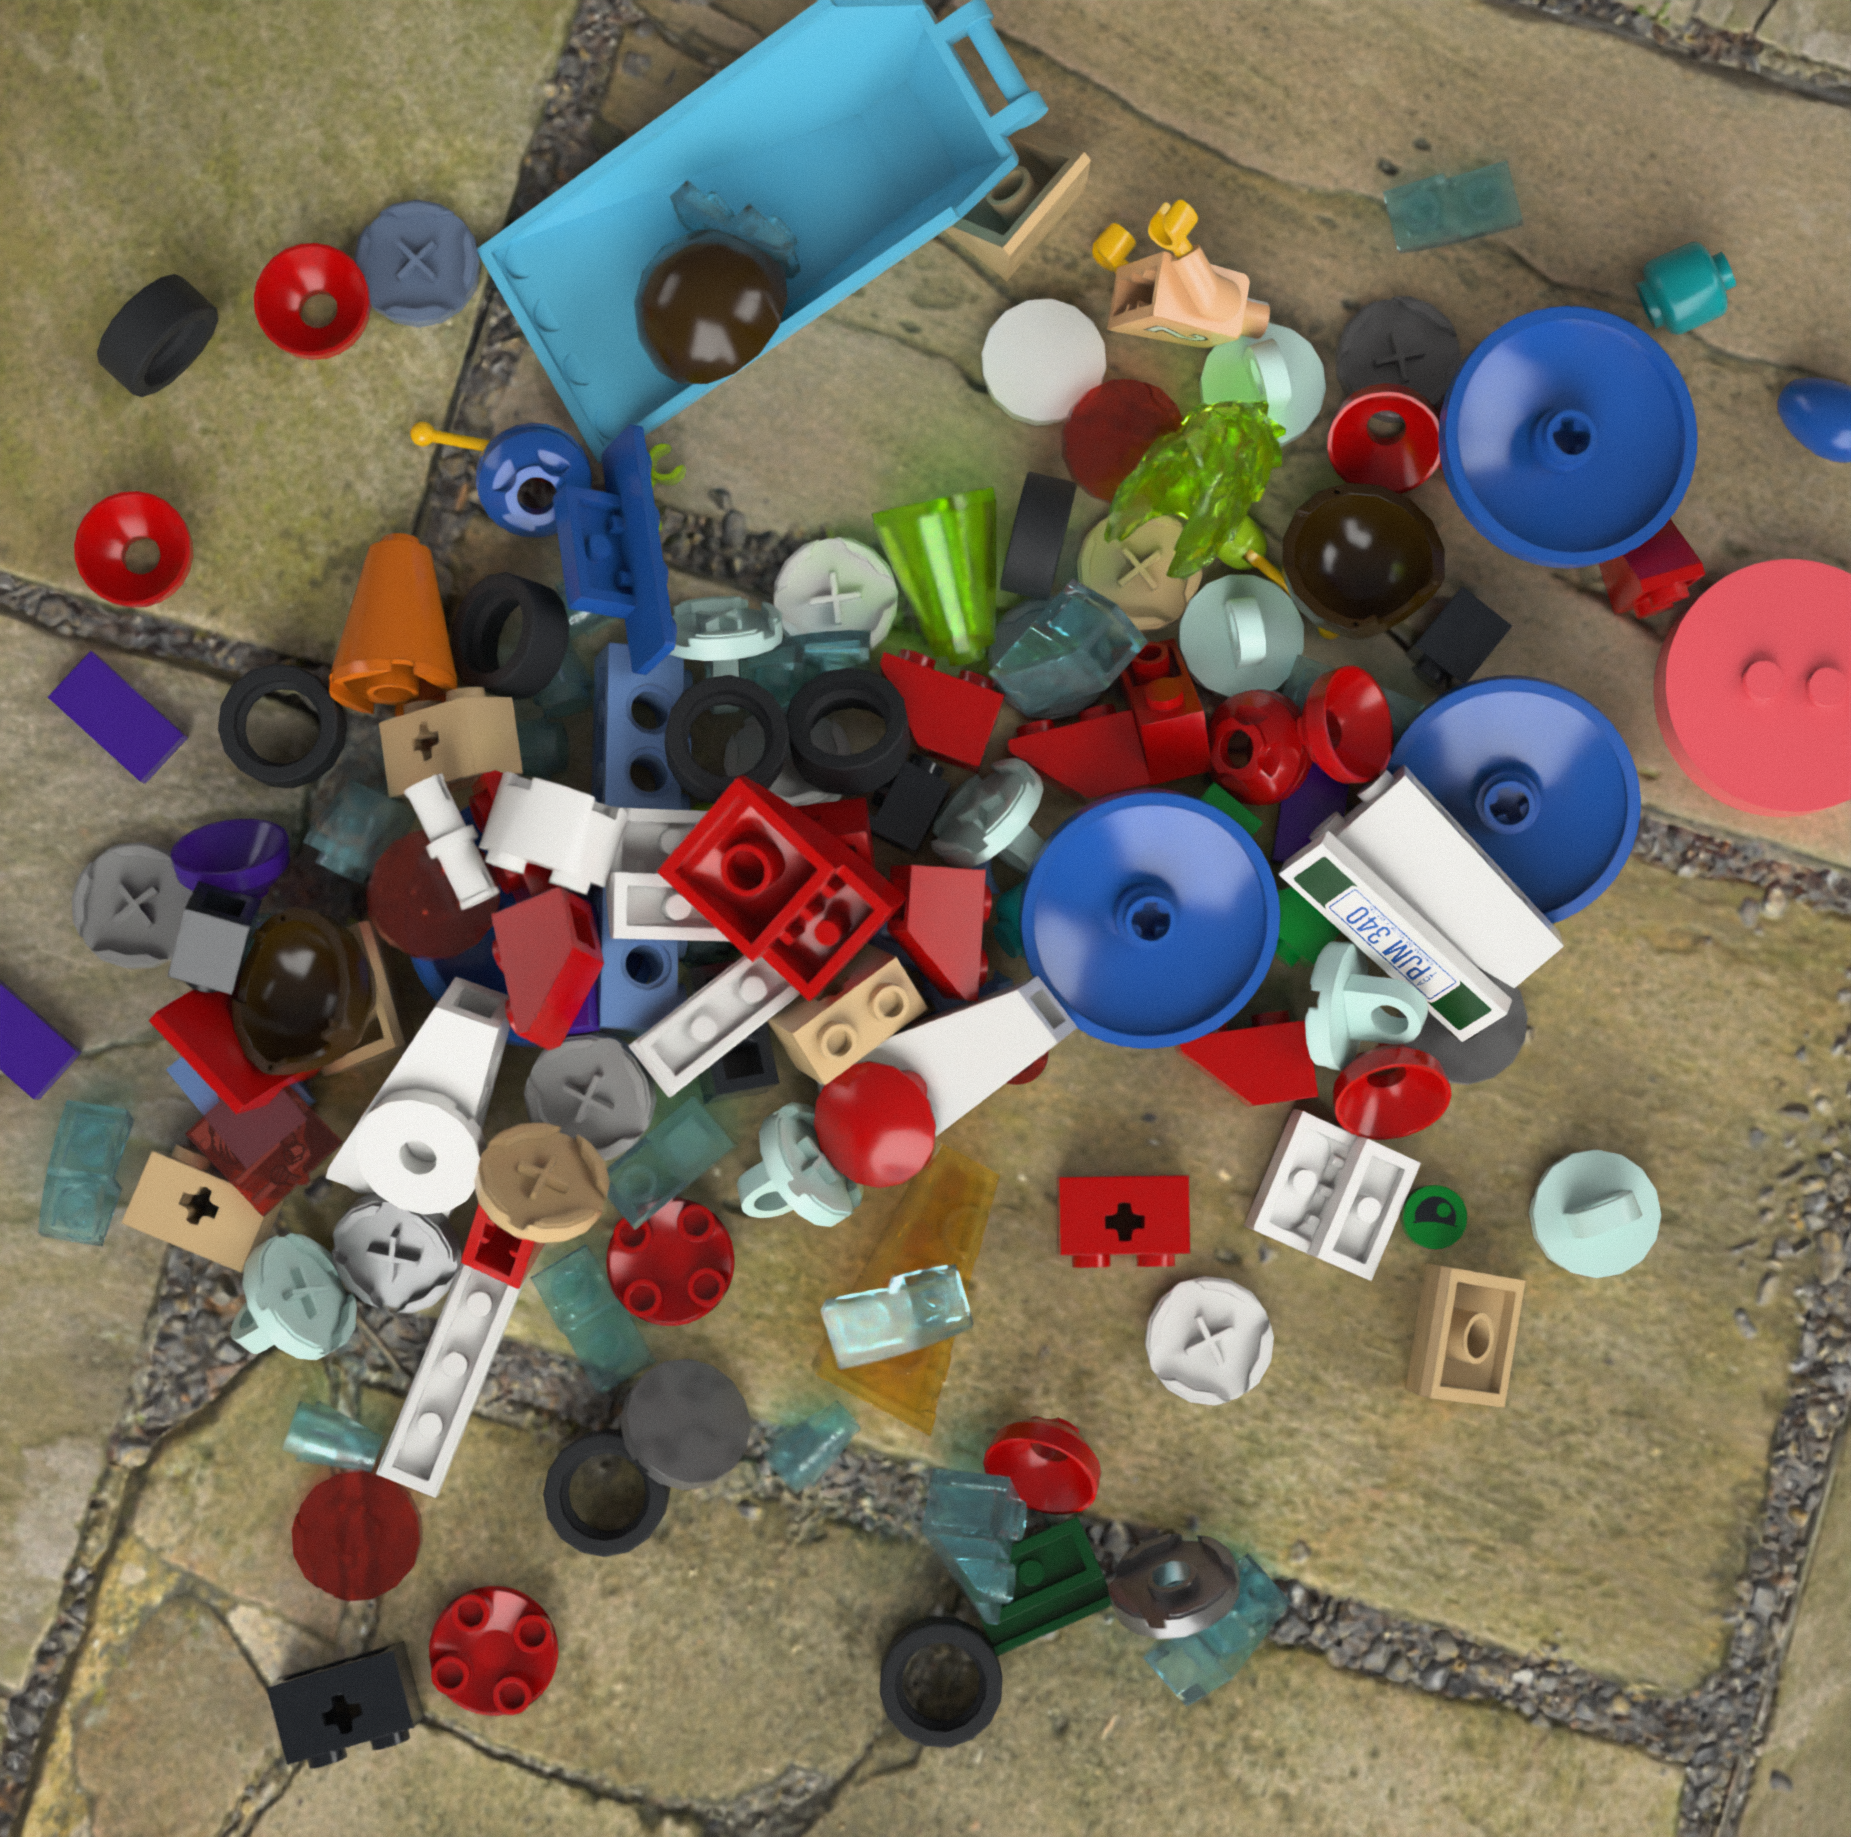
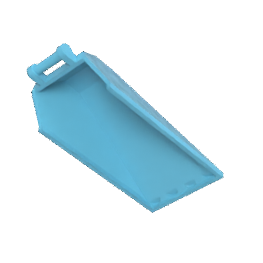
M818 0L477 248L481 260L598 464H602L601 456L603 451L629 424L642 426L644 436H646L733 376L730 375L708 384L678 383L655 368L640 344L634 300L642 271L663 246L697 229L719 230L753 244L769 254L784 268L788 299L779 327L762 352L739 370L741 371L962 219L1018 165L1019 156L1007 137L1017 130L1028 127L1038 121L1047 113L1048 107L1039 91L1031 92L990 23L994 15L985 0H972L941 22H939L933 10L924 0ZM964 37H970L1009 104L995 115L953 46Z

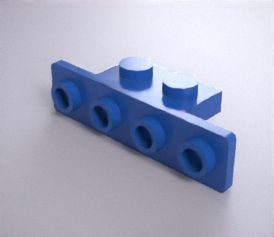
M629 424L602 453L601 460L606 492L565 484L553 496L568 609L625 619L632 672L647 675L674 650L677 638V625L672 618L667 588L669 574L667 564L663 561L659 535L660 513L655 506L650 475L652 460L646 449L643 427Z

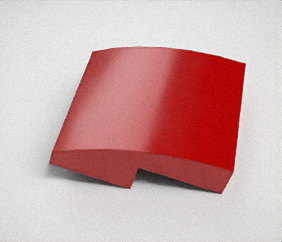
M240 978L232 995L220 991L207 993L193 989L156 1011L149 1019V1022L236 1115L268 1105L283 1087L313 1078L323 1068L320 1067L311 1071L289 1075H270L263 1073L245 1057L234 1030L231 998L237 999Z

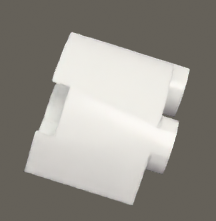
M504 772L478 848L488 850L485 862L520 874L524 873L527 862L552 870L549 883L587 895L590 884L605 888L629 813L622 808L594 801L595 797L559 784L535 777L531 781L519 777L512 772Z

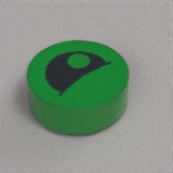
M1425 1185L1415 1189L1407 1196L1400 1212V1223L1405 1235L1414 1244L1427 1249H1444L1456 1243L1463 1235L1467 1225V1210L1463 1200L1453 1190L1440 1185Z

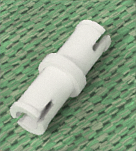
M440 773L437 776H431L407 788L404 793L409 798L430 840V844L426 846L431 859H439L460 902L461 910L471 908L499 894L500 890L498 886H495L474 843V840L479 836L473 824L466 826L445 783L444 775Z

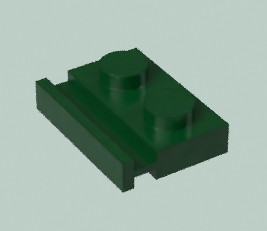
M1077 1514L959 1565V1571L987 1632L996 1657L1112 1606L1108 1592L1109 1587Z

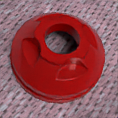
M319 243L298 244L274 256L263 268L256 282L254 311L259 326L269 340L281 350L303 359H328L346 351L363 334L371 311L370 290L362 271L355 261L343 251L330 245ZM318 294L328 295L337 303V314L334 320L322 328L311 327L304 323L302 319V309L305 302Z
M1389 383L1369 385L1347 397L1336 410L1328 430L1327 449L1330 462L1336 473L1346 483L1381 485L1399 494L1415 489L1429 479L1440 463L1438 444L1440 417L1432 403L1424 395L1412 388ZM1380 411H1393L1404 419L1406 426L1397 436L1381 438L1373 434L1369 429V419Z
M139 491L120 492L108 496L95 504L84 516L77 529L74 542L75 562L79 574L86 585L99 597L115 605L131 608L149 607L163 602L184 584L193 561V541L189 528L182 516L168 502L150 493ZM141 539L156 542L160 550V559L155 569L146 574L130 572L126 565V552L131 544Z
M1357 666L1338 667L1320 675L1309 690L1304 702L1302 715L1297 718L1299 743L1303 744L1307 749L1310 760L1316 763L1322 771L1335 781L1343 784H1358L1371 782L1379 778V773L1387 768L1393 747L1391 713L1380 686L1369 673Z
M1266 689L1238 693L1219 705L1211 716L1206 728L1212 771L1208 773L1213 782L1238 802L1255 806L1276 804L1293 795L1307 778L1312 765L1309 753L1305 746L1299 743L1297 735V718L1302 715L1300 707L1289 697L1277 691ZM1237 730L1247 733L1253 743V756L1250 762L1243 768L1236 766L1228 754V742L1232 734Z
M1379 1043L1375 1048L1367 1052L1358 1053L1354 1060L1339 1074L1332 1092L1335 1115L1340 1125L1351 1134L1374 1140L1396 1139L1425 1129L1444 1114L1452 1096L1449 1079L1441 1063L1436 1058L1424 1051L1404 1046V1044ZM1399 1067L1396 1071L1387 1075H1372V1073L1380 1070Z
M1033 1416L1029 1419L1004 1426L993 1436L983 1460L984 1470L988 1479L1000 1493L1023 1507L1053 1515H1069L1090 1507L1096 1499L1102 1474L1100 1463L1092 1448L1079 1435L1080 1430L1072 1423L1059 1417L1045 1419Z

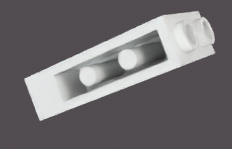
M1405 765L1400 767L1393 775L1387 769H1383L1379 773V778L1367 782L1358 792L1357 796L1362 800L1358 806L1344 818L1338 812L1333 813L1311 833L1309 839L1313 841L1327 830L1331 832L1467 959L1513 988L1517 987L1564 946L1560 931Z
M1039 976L979 997L978 1001H969L909 1023L855 1064L873 1061L895 1066L901 1071L911 1070L919 1074L927 1086V1098L930 1100L936 1122V1137L1078 1027ZM818 1082L819 1093L824 1087L820 1082Z
M455 977L328 1167L327 1179L347 1185L351 1190L361 1194L375 1192L363 1178L355 1156L356 1133L372 1107L379 1104L384 1097L395 1091L422 1089L443 1094L457 1103L455 1109L461 1112L467 1120L471 1115L481 1130H483L511 1026L505 1012V1002L509 999V995ZM416 1140L407 1142L408 1149L416 1158L427 1162L436 1160L434 1151L424 1142ZM455 1208L441 1213L449 1219Z

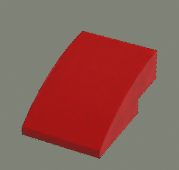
M744 775L736 778L656 871L752 963L762 957L809 1002L829 986L907 899L878 871L825 828L782 798Z

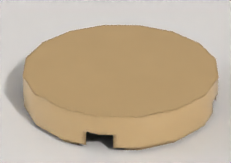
M1150 507L1122 508L1100 521L1084 538L1076 563L1078 590L1086 606L1095 611L1106 626L1129 634L1157 632L1177 622L1184 614L1189 601L1197 594L1202 579L1200 550L1189 532L1182 527L1183 524L1171 514Z
M546 1122L520 1123L498 1132L488 1143L487 1149L482 1153L476 1172L474 1184L478 1203L493 1223L513 1236L534 1242H564L587 1232L601 1216L610 1185L606 1163L589 1141L578 1134L573 1139L566 1134L560 1133V1126Z

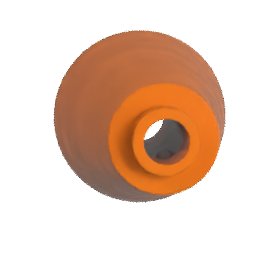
M404 533L387 534L382 537L381 541L372 544L368 548L329 674L330 697L342 706L362 713L374 714V703L395 705V717L404 715L403 706L406 704L426 700H439L444 703L447 702L445 693L458 689V679L431 550L420 544V540L413 535Z

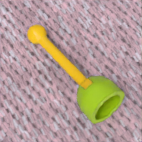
M1246 514L1224 536L1212 552L1233 569L1245 571L1255 567L1258 568L1291 598L1282 573L1265 557L1268 549L1265 533ZM1318 627L1319 634L1325 639L1333 640L1340 636Z

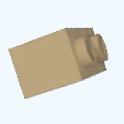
M483 687L458 688L445 693L447 702L426 700L409 703L403 706L404 715L379 722L389 798H407L404 793L407 788L440 773L444 775L450 794L470 789L484 773L493 770L502 773L512 772L516 775L523 774L512 697H485Z
M867 943L818 996L809 1002L800 994L767 1020V1023L795 1067L821 1084L826 1085L928 1008L897 957Z
M176 1144L172 1153L169 1151H151L121 1223L240 1273L244 1272V1264L254 1248L267 1241L284 1201L283 1198L273 1194H269L259 1205L252 1200L271 1181L259 1176L252 1182L258 1176L252 1173L242 1184L238 1185L234 1179L244 1170L235 1168L232 1177L209 1168L212 1157L184 1145ZM210 1194L209 1201L219 1207L216 1215L203 1216L201 1218L203 1209L199 1205L194 1204L196 1196Z

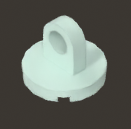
M1268 323L1267 329L1260 339L1240 335L1238 340L1215 346L1206 358L1199 382L1202 409L1218 433L1226 439L1229 437L1234 442L1242 444L1243 447L1253 450L1281 448L1301 437L1321 410L1326 383L1323 364L1311 343L1291 328Z
M1228 575L1206 584L1189 601L1178 626V648L1190 677L1205 690L1212 692V695L1226 700L1238 693L1249 690L1266 689L1276 691L1294 673L1304 650V624L1292 599L1277 584L1256 575Z
M737 596L704 597L680 602L679 605L674 606V616L672 618L677 625L676 646L669 655L683 659L704 661L705 678L725 675L739 677L738 659L770 651L782 642V612L765 601L761 605L762 611L749 609L748 600ZM720 705L711 707L710 711L713 715L734 713L739 711V707Z
M1018 758L998 760L990 765L995 773L989 775L984 780L977 774L972 778H968L947 799L935 818L932 832L938 839L931 842V847L952 868L970 869L997 855L1005 864L1026 877L1033 859L1044 844L1042 838L1028 825L1039 807L1043 785L1041 777L1026 762Z
M1329 942L1319 954L1310 980L1311 990L1320 991L1319 998L1317 999L1318 1008L1308 1007V1013H1306L1305 1018L1306 1044L1310 1058L1317 1066L1333 1070H1343L1355 1058L1361 1041L1406 1044L1415 1040L1421 1032L1428 1013L1426 999L1417 988L1407 982L1393 978L1368 976L1366 955L1353 942ZM1388 1005L1402 1011L1406 1018L1393 1017L1384 1012L1380 1006Z
M791 1102L764 1118L759 1131L760 1153L763 1161L742 1174L737 1182L741 1207L747 1215L757 1218H769L795 1210L800 1216L815 1225L832 1227L855 1213L853 1209L861 1205L864 1196L863 1185L855 1183L837 1171L820 1149L814 1127L815 1108L812 1106Z
M1588 1150L1567 1154L1549 1166L1539 1179L1540 1182L1535 1188L1529 1209L1533 1236L1546 1257L1570 1273L1593 1278L1622 1274L1641 1262L1657 1240L1661 1219L1657 1190L1643 1169L1623 1155L1602 1150Z
M290 1233L285 1237H278L279 1235L254 1248L244 1264L242 1285L247 1302L236 1315L231 1326L230 1335L233 1340L254 1354L263 1352L275 1344L279 1349L298 1359L318 1360L348 1342L356 1327V1300L353 1293L346 1296L345 1288L341 1283L342 1279L334 1268L332 1254L324 1246L303 1234Z

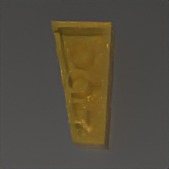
M935 1139L930 1163L913 1176L810 1364L817 1376L930 1437L937 1415L935 1412L942 1384L946 1381L952 1358L950 1355L960 1317H963L969 1295L968 1287L976 1258L979 1256L1000 1177L999 1174Z

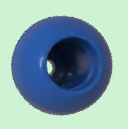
M1819 377L1798 378L1790 381L1783 388L1777 400V410L1785 427L1804 447L1817 456L1833 462L1850 463L1851 385Z

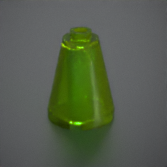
M986 487L871 513L874 523L873 528L934 657L947 656L950 667L986 659L984 647L996 644L997 499L994 488Z

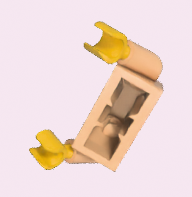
M1176 200L1172 206L1168 203H1163L1151 219L1148 233L1156 244L1167 250H1173L1174 253L1162 251L1128 263L1125 258L1136 246V242L1131 234L1117 223L1110 224L1093 243L1092 256L1096 263L1116 274L1107 330L1197 348H1209L1238 340L1240 335L1260 339L1264 335L1269 323L1270 307L1267 302L1247 298L1250 281L1246 274L1210 264L1200 245H1192L1186 236L1198 222V216L1194 209L1183 200Z

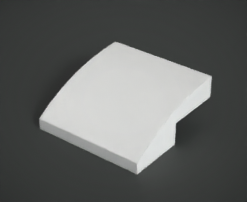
M622 808L629 815L606 882L610 938L729 941L656 872L708 811Z
M1293 1109L1244 1226L1372 1281L1421 1163L1370 1139L1351 1134L1304 1111Z

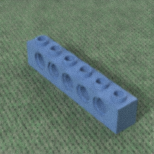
M609 642L595 657L591 796L595 797L594 801L611 807L690 810L689 795L681 793L679 783L668 768L664 746L665 731L671 708L684 691L693 686L691 670L684 669L683 658L668 655L647 675H641L632 672L628 644ZM633 703L644 704L653 711L656 717V729H646L636 723L631 712ZM689 732L688 742H689V749H690V753H691L692 742H691V735H690V732ZM631 765L643 766L652 773L655 780L654 792L642 791L633 784L630 777ZM590 884L589 901L596 905L597 933L605 963L598 975L599 1032L613 1036L640 1037L687 1000L685 984L678 983V958L685 956L688 940L610 938L606 885L605 888ZM629 953L639 954L648 961L651 967V978L648 984L638 983L629 976L626 970V958Z

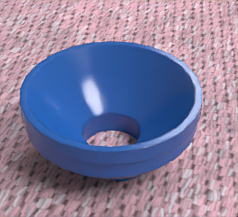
M543 423L515 425L494 437L481 453L476 467L475 480L479 499L488 516L509 533L531 538L546 537L557 533L553 500L547 506L539 509L529 508L519 501L517 497L518 490L526 480L535 477L546 479L554 485L556 493L565 484L591 489L592 474L589 460L583 448L571 435L560 428Z

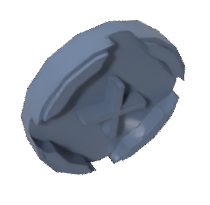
M416 199L392 204L379 213L380 217L375 219L370 227L367 224L358 237L354 261L365 276L370 290L371 305L377 312L394 323L420 328L443 323L465 308L477 290L482 266L477 251V242L466 224L455 216L454 212L441 204Z

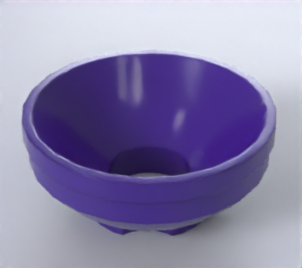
M231 819L211 823L187 833L174 844L171 849L172 867L180 884L192 892L199 881L262 899L268 894L269 888L284 873L290 862L289 837L283 827L261 819Z

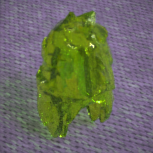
M1227 400L1211 404L1201 403L1193 407L1184 417L1180 428L1175 432L1158 437L1146 451L1137 468L1119 484L1109 507L1110 516L1105 529L1104 540L1108 544L1115 539L1122 542L1140 526L1142 527L1152 519L1168 514L1179 515L1187 518L1188 522L1174 547L1176 553L1166 576L1186 580L1199 572L1204 566H1209L1226 542L1234 540L1252 504L1261 500L1273 468L1282 466V449L1277 438L1286 434V428L1267 417L1268 402L1265 400L1252 402Z

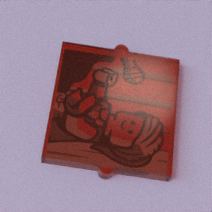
M290 1085L283 1087L268 1105L238 1115L218 1096L220 1102L185 1133L264 1217L298 1185H308L311 1181L309 1174L344 1143Z

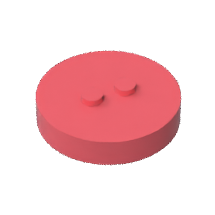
M1780 559L1756 563L1727 575L1697 596L1682 611L1668 631L1660 649L1654 675L1653 696L1659 729L1672 757L1682 771L1697 786L1718 801L1751 814L1767 817H1794L1816 813L1851 799L1850 573L1821 562L1803 559Z

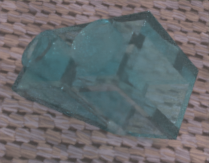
M1072 578L988 674L1020 710L1026 714H1031L1106 690L1144 648L1148 641L1116 603Z
M349 780L309 829L303 842L320 851L315 863L361 885H363L367 874L385 882L417 814L409 807L353 780Z
M692 1096L607 1168L610 1180L607 1197L634 1230H636L694 1185L739 1145L700 1098Z
M934 1468L922 1532L935 1555L984 1622L998 1624L1002 1603L1010 1604L1014 1594L1016 1569L1014 1564L1009 1563L1013 1540L1021 1541L1025 1532L1027 1518L1026 1502L1020 1501L1010 1477Z
M1248 1553L1236 1561L1240 1576L1239 1598L1226 1616L1211 1627L1185 1637L1157 1639L1143 1656V1659L1186 1707L1233 1679L1291 1602Z

